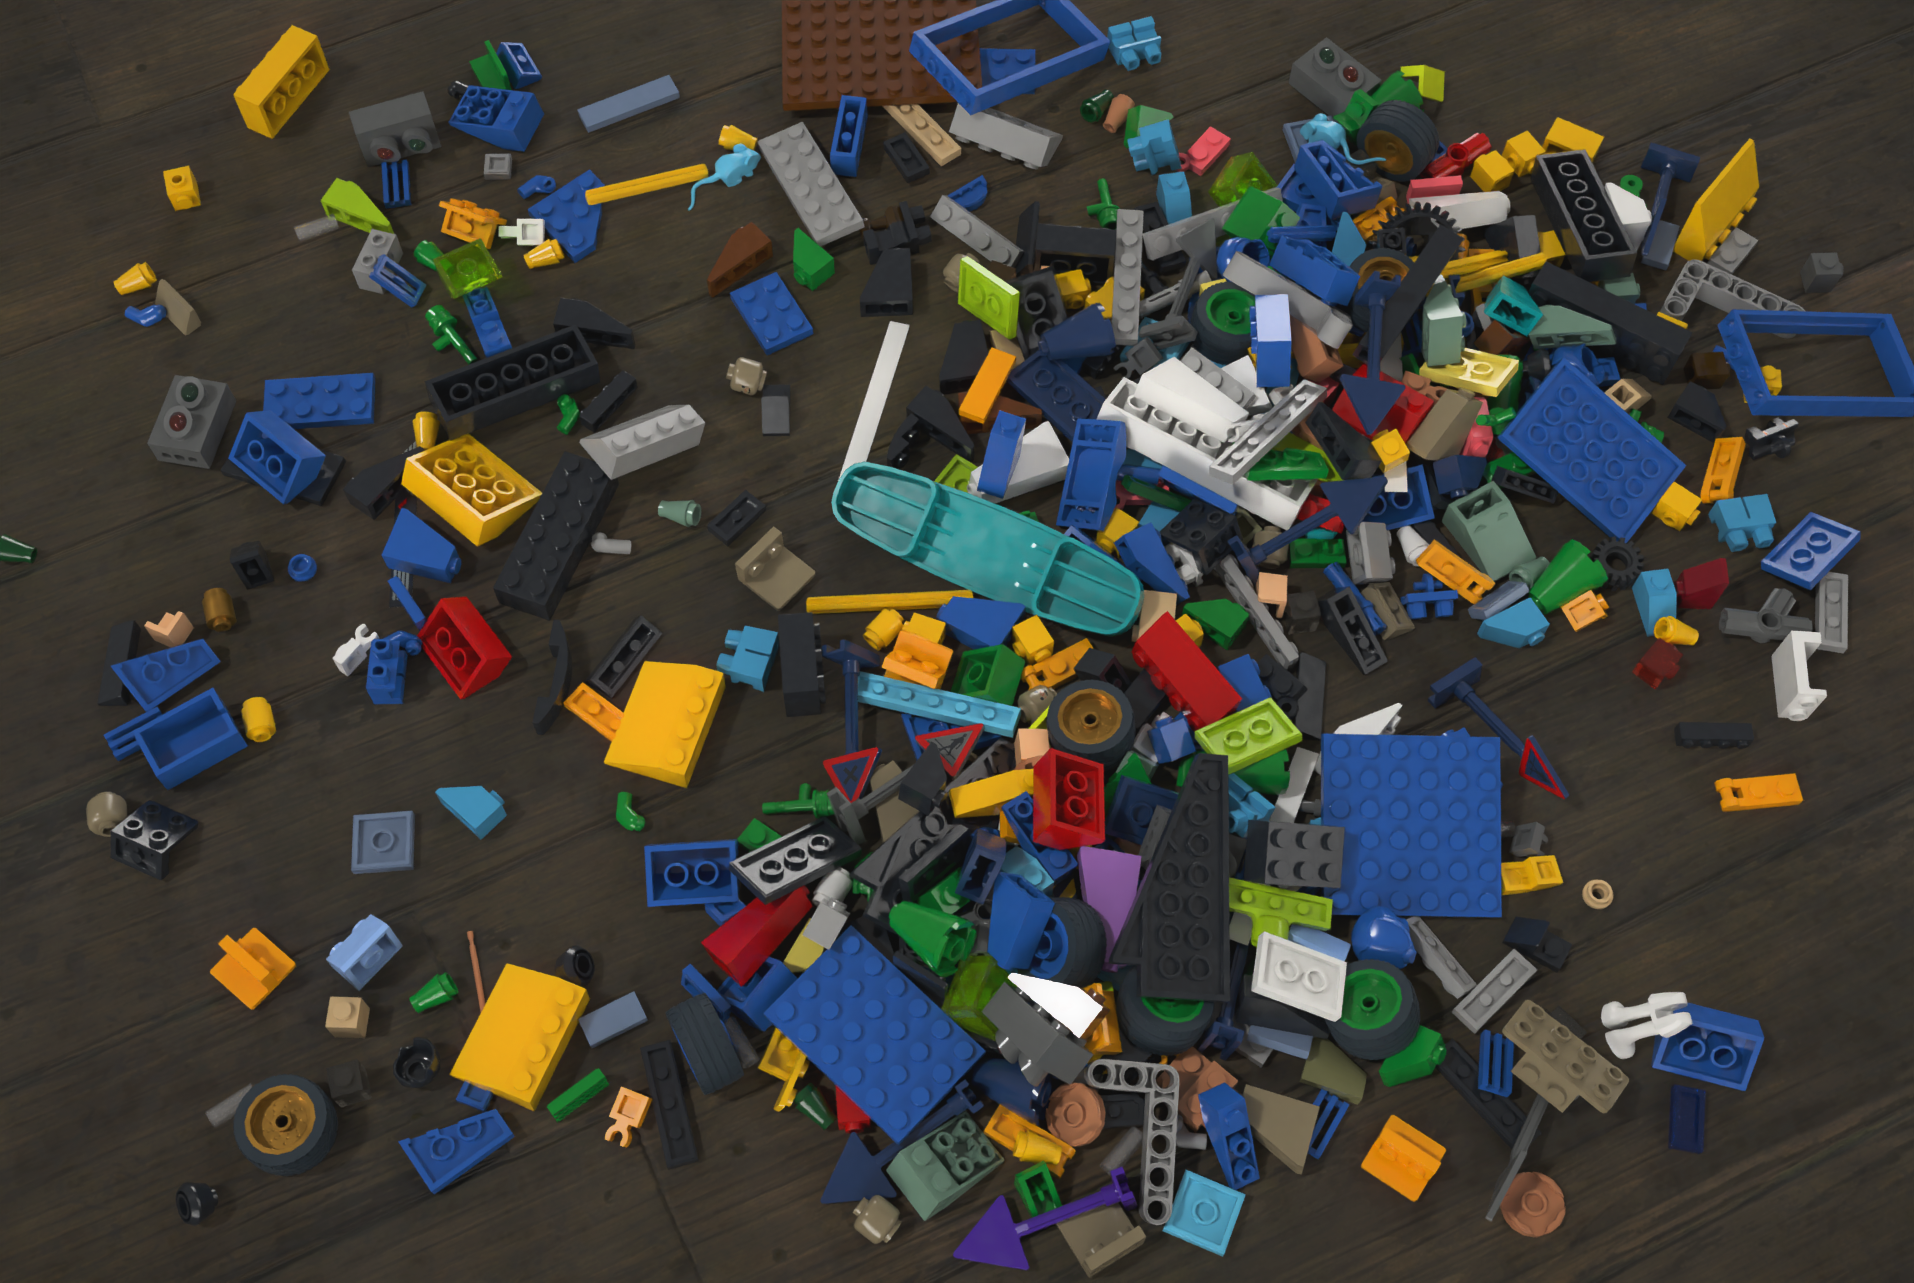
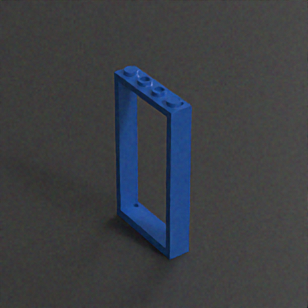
M995 0L915 31L909 52L971 116L1103 61L1110 40L1070 0ZM1040 5L1081 47L976 89L935 45Z
M1732 309L1717 325L1752 415L1914 416V365L1892 314ZM1747 333L1869 336L1895 397L1771 395Z

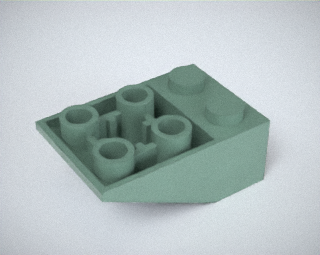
M1439 275L1423 305L1421 353L1428 367L1460 363L1461 352L1465 350L1462 328H1466V315L1460 311L1459 301L1453 297L1452 287L1446 283L1443 275Z
M1494 481L1448 505L1442 519L1443 524L1479 570L1488 575L1494 582L1510 574L1514 566L1537 558L1511 502Z
M967 1111L901 1150L886 1171L922 1219L926 1221L949 1206L1005 1160Z

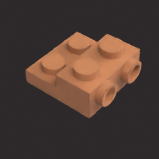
M1193 1046L1179 1054L1170 1064V1066L1177 1070L1180 1080L1178 1114L1183 1117V1122L1196 1133L1202 1126L1206 1128L1202 1118L1198 1094L1224 1082L1238 1092L1235 1089L1238 1080L1216 1061L1211 1063ZM1164 1071L1156 1080L1157 1085L1163 1089L1169 1085L1170 1076L1167 1072Z

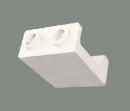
M1791 631L1772 654L1778 717L1789 718L1792 721L1805 720L1827 697L1826 690L1811 689L1809 687L1806 662L1822 643L1820 632Z

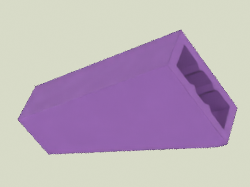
M1082 846L1077 852V862L1079 864L1078 869L1083 901L1091 905L1098 913V916H1100L1107 938L1106 959L1101 971L1117 973L1118 969H1123L1126 965L1109 964V957L1137 893L1142 856Z

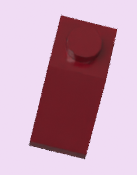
M1719 558L1682 571L1677 581L1673 582L1677 593V608L1712 609L1729 585L1726 558Z

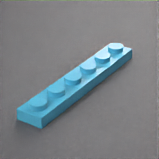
M861 671L860 676H858V702L960 726L982 723L984 731L1012 738L1021 716V708Z

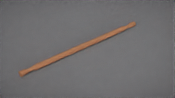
M468 931L467 937L470 942L471 960L480 1011L482 1012L486 1003L476 946L473 941L474 935L473 931Z

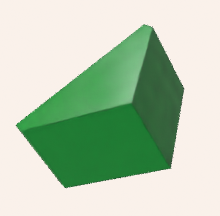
M1143 105L1128 109L1124 138L1126 149L1129 148L1127 139L1140 136L1139 128L1168 119L1170 121L1174 118L1172 113Z
M1044 1160L1015 1175L1014 1186L1031 1218L1062 1206Z

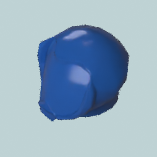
M1234 237L1225 240L1219 248L1216 259L1217 270L1222 279L1225 278L1222 274L1236 251L1251 257L1266 267L1270 266L1269 251L1261 239L1250 240L1248 238Z
M1585 343L1578 346L1564 345L1555 350L1550 362L1551 370L1559 360L1565 358L1597 387L1603 382L1605 375L1604 365L1598 363L1595 355L1585 346Z
M1371 907L1360 915L1352 929V949L1358 960L1377 959L1388 962L1391 965L1393 964L1399 969L1414 962L1417 952L1411 940L1408 922L1404 918L1397 917L1391 909L1387 907Z

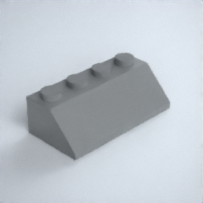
M959 103L949 130L950 133L956 135L955 139L961 142L970 143L971 140L979 143L978 148L988 152H992L993 149L1002 152L1001 157L1015 161L1016 158L1024 161L1025 166L1032 169L1047 166L1063 138L1061 134L992 108L970 116Z
M668 405L580 439L579 443L612 480L699 445L705 422L690 405Z

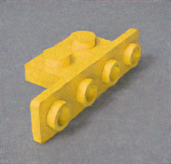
M776 1027L758 1065V1069L785 1081L773 1108L780 1112L784 1109L785 1105L791 1106L797 1093V1089L793 1088L797 1077L803 1078L810 1061L806 1060V1056Z

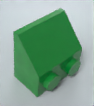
M1249 186L1222 227V230L1231 238L1261 239L1269 251L1271 260L1278 243L1268 241L1267 231L1271 227L1296 226L1300 217L1284 202Z
M1003 644L964 651L951 692L1012 706L1019 681L1022 677L1021 674L1025 660Z

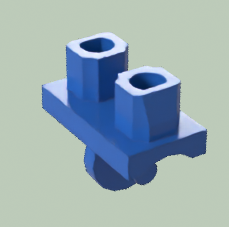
M1424 573L1422 582L1413 583L1414 591L1422 590L1423 593L1406 594V597L1400 598L1402 605H1406L1408 616L1411 620L1426 618V604L1434 603L1435 617H1450L1453 615V601L1458 599L1457 590L1434 592V589H1442L1443 583L1440 580L1433 581L1430 573Z

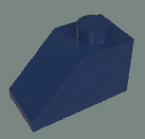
M1453 455L1433 462L1439 494L1451 495V499H1457L1468 495L1467 491L1478 488L1487 464L1486 458Z

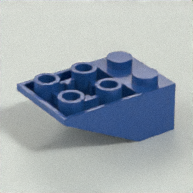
M469 85L448 123L450 126L502 149L524 152L543 118L544 112L534 93Z

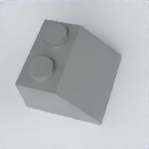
M1361 522L1354 534H1350L1346 530L1353 583L1355 585L1391 580L1393 578L1392 574L1395 573V562L1392 557L1390 558L1389 547L1392 540L1390 531L1386 530L1385 523Z

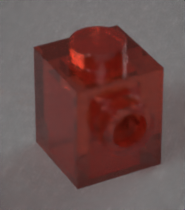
M1659 638L1641 658L1632 673L1656 690L1665 678L1671 680L1681 667L1677 663L1683 654L1674 645Z

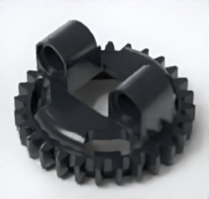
M1418 201L1415 202L1414 209L1411 208L1410 204L1405 203V211L1402 212L1399 207H1395V216L1386 213L1387 223L1378 221L1382 229L1405 228V235H1424V248L1438 229L1432 223L1431 218L1435 219V222L1439 225L1441 224L1446 228L1454 230L1457 234L1462 231L1459 226L1452 228L1457 220L1455 218L1447 220L1450 214L1448 211L1445 210L1440 214L1441 207L1437 205L1431 211V203L1428 202L1425 203L1423 209ZM1378 230L1372 231L1376 236H1373V240H1369V243L1372 244V249H1377ZM1459 246L1450 261L1462 259L1458 256V252H1464L1466 249Z

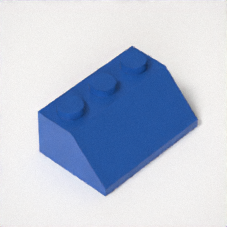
M271 410L247 412L245 414L228 459L282 504H288L317 478L326 455Z
M1423 464L1407 466L1408 492H1385L1384 487L1362 522L1385 523L1386 530H1391L1434 519ZM1384 473L1374 474L1371 477H1384Z
M738 839L648 844L644 846L648 907L739 901V879L729 871V863L739 858Z
M1688 1003V1006L1673 1011V1014L1681 1012L1690 1013L1693 1024L1668 1038L1660 1034L1655 1035L1652 1068L1746 1091L1765 1038L1759 1021Z

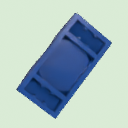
M1077 419L1056 526L1069 528L1072 525L1080 529L1104 531L1117 504L1116 479L1118 471L1126 458V426L1124 422Z

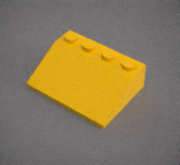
M1749 138L1695 203L1674 245L1673 252L1688 261L1695 259L1703 261L1705 258L1709 260L1718 249L1717 243L1722 244L1730 235V227L1736 228L1744 217V214H1742L1744 210L1749 212L1755 205L1757 198L1754 196L1759 188L1754 140Z
M469 433L406 458L401 482L404 487L477 547L497 538L536 504L542 495L541 491Z
M644 661L623 713L624 717L620 720L621 725L616 730V737L612 740L604 764L687 788L725 690L724 673L698 665Z
M507 963L455 1062L450 1076L469 1082L471 1085L485 1091L488 1090L494 1095L535 1112L579 1023L578 1019L582 1017L590 1000L587 990L561 978Z

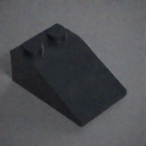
M1054 266L1004 281L1020 292L1017 337L1025 360L1039 350L1038 341L1041 340V334L1069 318Z

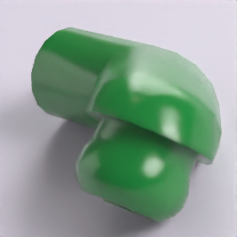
M564 394L557 400V404L563 414L557 429L561 433L568 435L579 419L580 411L576 401L570 398L569 395Z

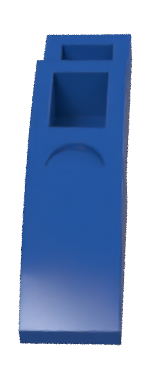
M488 287L474 288L475 290L472 289V291L463 294V299L486 358L512 349Z

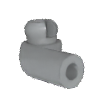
M602 532L595 533L592 536L591 546L596 552L630 554L631 552L630 540L607 539L606 534Z
M1178 1114L1176 1146L1206 1150L1207 1134L1189 1132L1183 1124V1117Z

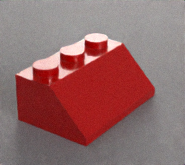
M1363 363L1353 376L1367 378V364ZM1380 371L1379 379L1381 381L1405 385ZM1405 385L1406 388L1371 435H1367L1345 389H1343L1332 410L1357 432L1371 440L1383 430L1387 429L1391 432L1397 429L1406 444L1432 410L1435 401Z
M467 596L441 598L417 635L422 641L421 647L460 699L467 698L498 678L512 658L511 654Z
M1050 748L1033 766V842L1058 850L1103 843L1105 841L1104 764Z

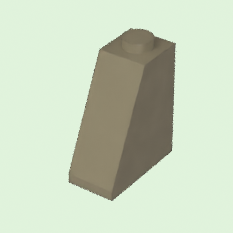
M1462 387L1458 391L1447 389L1406 443L1407 448L1428 460L1438 461L1453 455H1459L1483 402L1475 399V393Z
M894 761L887 765L881 764L874 769L870 779L871 793L902 773ZM899 790L874 806L882 843L919 811L898 799Z
M1246 1084L1244 1093L1239 1094L1245 1098L1252 1136L1291 1170L1302 1175L1320 1107Z

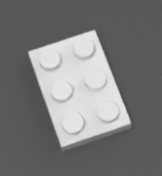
M1264 931L1258 936L1251 991L1336 1022L1341 1018L1347 962Z

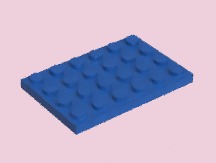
M1565 358L1558 361L1517 412L1516 417L1509 422L1497 437L1609 537H1616L1617 542L1620 537L1625 538L1624 543L1629 541L1660 498L1686 467L1679 458Z
M852 926L833 943L830 950L827 949L763 1013L789 1041L898 1146L986 1054V1051Z

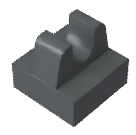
M1538 822L1516 826L1509 852L1516 857L1544 856L1545 853L1540 851L1541 844L1548 843V838L1544 835L1545 827Z

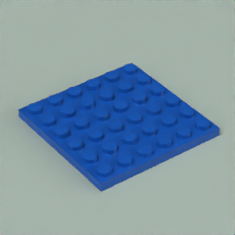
M1321 734V825L1345 827L1341 888L1321 887V897L1333 899L1332 915H1361L1371 907L1376 906L1387 907L1394 911L1396 916L1502 917L1500 737Z

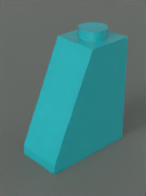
M1504 275L1487 296L1484 308L1486 315L1525 336L1530 333L1543 316V313L1524 286Z

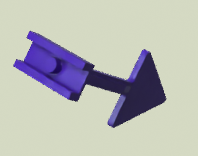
M1123 1167L1110 1171L1113 1183L1100 1188L1101 1191L1017 1224L1013 1222L1005 1197L1000 1195L954 1251L953 1256L956 1259L1029 1270V1264L1020 1241L1021 1237L1105 1204L1108 1207L1121 1202L1126 1211L1138 1208V1204L1132 1191L1129 1189V1181Z

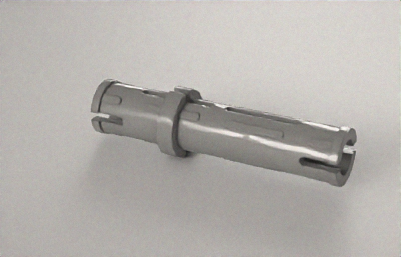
M1206 270L1196 275L1188 299L1200 291V284L1212 282ZM1182 279L1178 281V284L1141 300L1139 304V318L1142 319L1153 312L1173 304Z

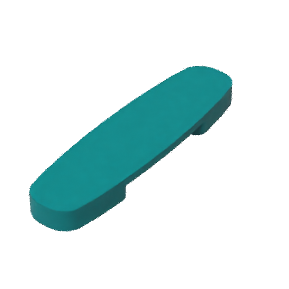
M865 461L848 467L839 478L833 492L832 509L835 517L841 524L890 553L936 576L992 600L1021 603L1026 606L1025 612L1032 615H1037L1038 617L1082 631L1109 637L1122 635L1131 629L1142 608L1145 596L1143 584L1133 572L1074 538L972 494L934 482L923 476Z

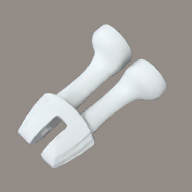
M1684 992L1651 994L1648 998L1649 1002L1624 1008L1621 1003L1616 1001L1605 1004L1601 1013L1602 1023L1609 1029H1616L1605 1033L1606 1041L1613 1053L1620 1059L1630 1058L1635 1053V1041L1658 1034L1668 1038L1692 1025L1690 1013L1681 1012L1673 1014V1011L1688 1006ZM1651 1016V1021L1629 1028L1618 1029L1626 1026L1629 1021Z

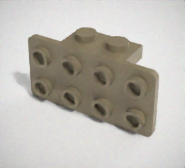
M1525 1000L1502 1029V1033L1526 1052L1511 1072L1562 1113L1578 1095L1600 1112L1607 1113L1629 1083V1078L1618 1067L1612 1065L1598 1054L1594 1048L1584 1043L1570 1032L1566 1026L1561 1025L1546 1013L1542 1007L1536 1005L1531 1000Z

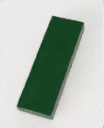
M1124 475L1121 482L1127 491L1180 512L1192 501L1189 498L1130 475Z

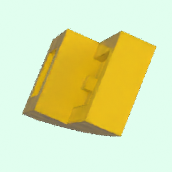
M1555 855L1528 857L1523 862L1501 863V895L1537 891L1563 883Z

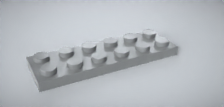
M803 122L757 141L761 153L814 242L820 247L865 227L863 219Z

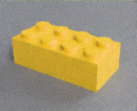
M292 25L281 36L276 45L267 52L265 58L252 70L242 85L236 89L233 96L247 128L273 139L330 70L316 35Z

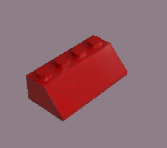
M1168 611L1135 642L1131 652L1134 661L1139 667L1146 669L1151 675L1153 684L1167 694L1173 708L1183 713L1194 732L1235 713L1242 698Z

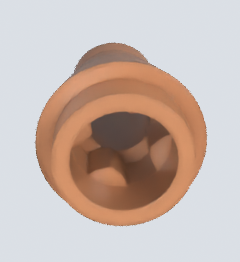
M1119 94L1113 98L1103 127L1107 131L1115 133L1127 120L1128 109L1135 106L1134 101L1124 94Z

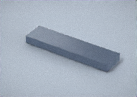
M667 75L577 110L581 121L589 133L678 99L680 95L671 77Z

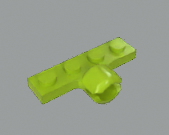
M1229 877V911L1251 917V943L1254 947L1257 948L1258 936L1264 931L1288 940L1289 926L1291 924L1327 931L1331 928L1333 899Z

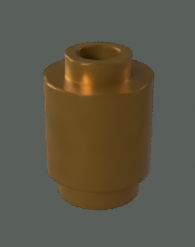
M213 588L206 591L202 605L207 627L217 632L229 630L236 623L231 596L223 588Z

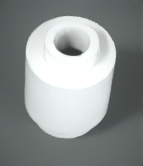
M839 867L825 874L813 892L812 902L817 907L823 899L829 901L831 897L843 902L853 886L849 876L850 873Z

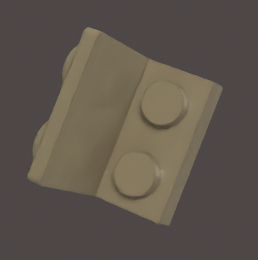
M772 527L735 563L738 580L777 611H780L816 575L815 570L784 547L782 532L775 527Z
M1119 1203L1108 1207L1105 1204L1056 1223L1089 1278L1141 1246L1146 1238L1140 1226L1133 1227Z

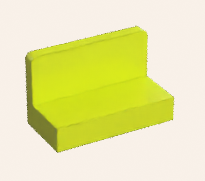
M1426 65L1401 67V71L1404 73L1401 76L1402 78L1411 79L1419 83L1418 91L1421 97L1436 102H1443L1444 71Z

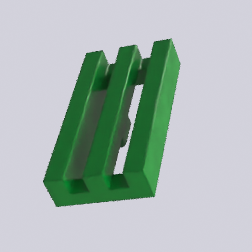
M596 1068L550 1102L547 1108L558 1123L607 1087L609 1083L601 1070Z

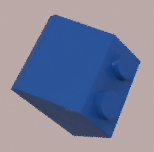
M768 957L742 987L728 976L717 992L731 1005L730 1011L749 1026L765 1032L773 1024L763 1013L798 978L780 960Z

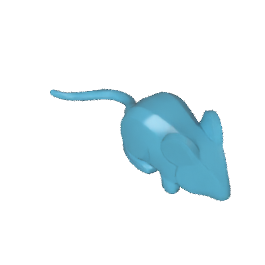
M1323 113L1317 114L1313 120L1304 124L1300 129V134L1304 139L1309 140L1308 143L1324 140L1335 150L1342 145L1346 159L1352 164L1362 165L1374 161H1386L1385 158L1381 157L1365 160L1353 159L1350 156L1346 141L1345 128L1339 123L1327 121V116Z
M743 144L734 145V153L725 154L716 161V173L714 175L701 179L693 185L691 189V205L688 211L695 204V191L700 185L713 183L719 179L727 187L739 184L742 181V176L750 177L753 175L752 170L757 167L761 159L760 154Z

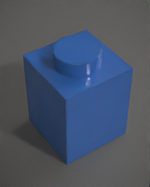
M1172 716L1160 719L1155 722L1157 727L1147 731L1159 764L1174 761L1196 751L1184 718L1173 720Z

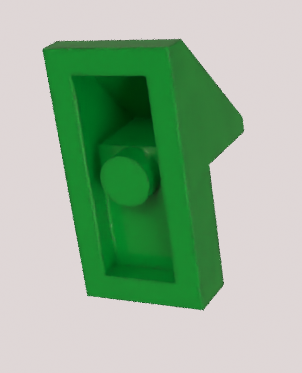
M1362 89L1354 92L1345 112L1335 115L1333 120L1345 128L1346 138L1354 145H1357V134L1362 124L1378 107L1379 103Z

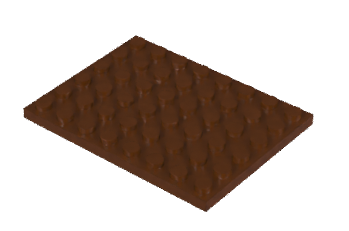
M782 0L783 111L839 108L842 95L867 98V107L957 102L925 67L914 58L909 49L915 31L975 9L976 0ZM978 29L935 45L976 89L982 87Z

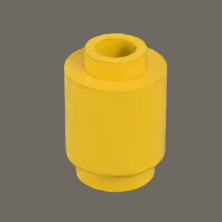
M883 609L865 628L866 632L863 634V638L877 651L882 647L886 648L902 630L904 619L894 609L890 611Z
M253 697L246 700L241 710L246 737L255 742L269 740L276 732L271 705L263 697Z

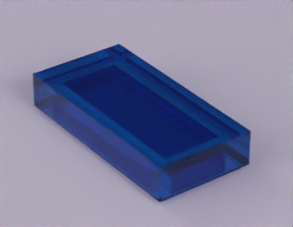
M1673 1085L1671 1087L1668 1148L1697 1154L1703 1152L1706 1090Z

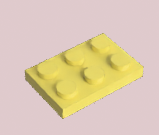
M1465 348L1461 352L1460 363L1428 367L1425 362L1420 368L1419 375L1431 379L1432 383H1441L1456 387L1457 389L1462 387L1481 393L1484 396L1497 397L1517 372L1519 360Z

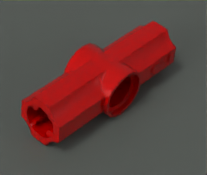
M1476 133L1462 143L1450 145L1445 154L1428 164L1420 173L1422 179L1462 175L1465 168L1472 164L1480 155L1490 152L1492 146L1489 138L1484 133Z

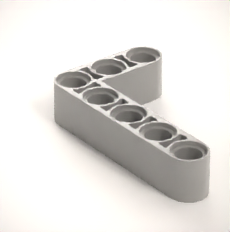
M1239 251L1235 252L1222 274L1228 280L1254 295L1288 294L1289 315L1314 328L1317 337L1335 349H1339L1353 326L1351 316L1340 308L1323 303L1319 296Z
M1697 259L1690 260L1685 264L1660 310L1661 313L1682 321L1694 298H1697L1727 313H1730L1732 309L1805 311L1801 306ZM1773 333L1785 339L1793 338L1796 335L1785 333Z
M1110 1059L1094 1060L1086 1066L1084 1071L1085 1080L1091 1087L1145 1093L1138 1209L1141 1218L1145 1222L1162 1225L1169 1220L1172 1213L1179 1074L1175 1068L1166 1064ZM1097 1065H1102L1107 1070L1108 1076L1103 1083H1098L1093 1078L1092 1072ZM1130 1067L1134 1068L1139 1074V1080L1134 1086L1127 1084L1124 1080V1073ZM1160 1070L1167 1072L1170 1076V1083L1165 1089L1160 1088L1156 1083V1074ZM1159 1102L1165 1104L1168 1108V1116L1163 1121L1158 1120L1154 1116V1107ZM1157 1135H1161L1166 1140V1148L1161 1153H1156L1151 1144L1152 1139ZM1156 1167L1160 1168L1164 1173V1181L1159 1186H1154L1149 1177L1150 1172ZM1157 1200L1162 1205V1214L1160 1217L1152 1219L1148 1214V1205L1152 1201Z

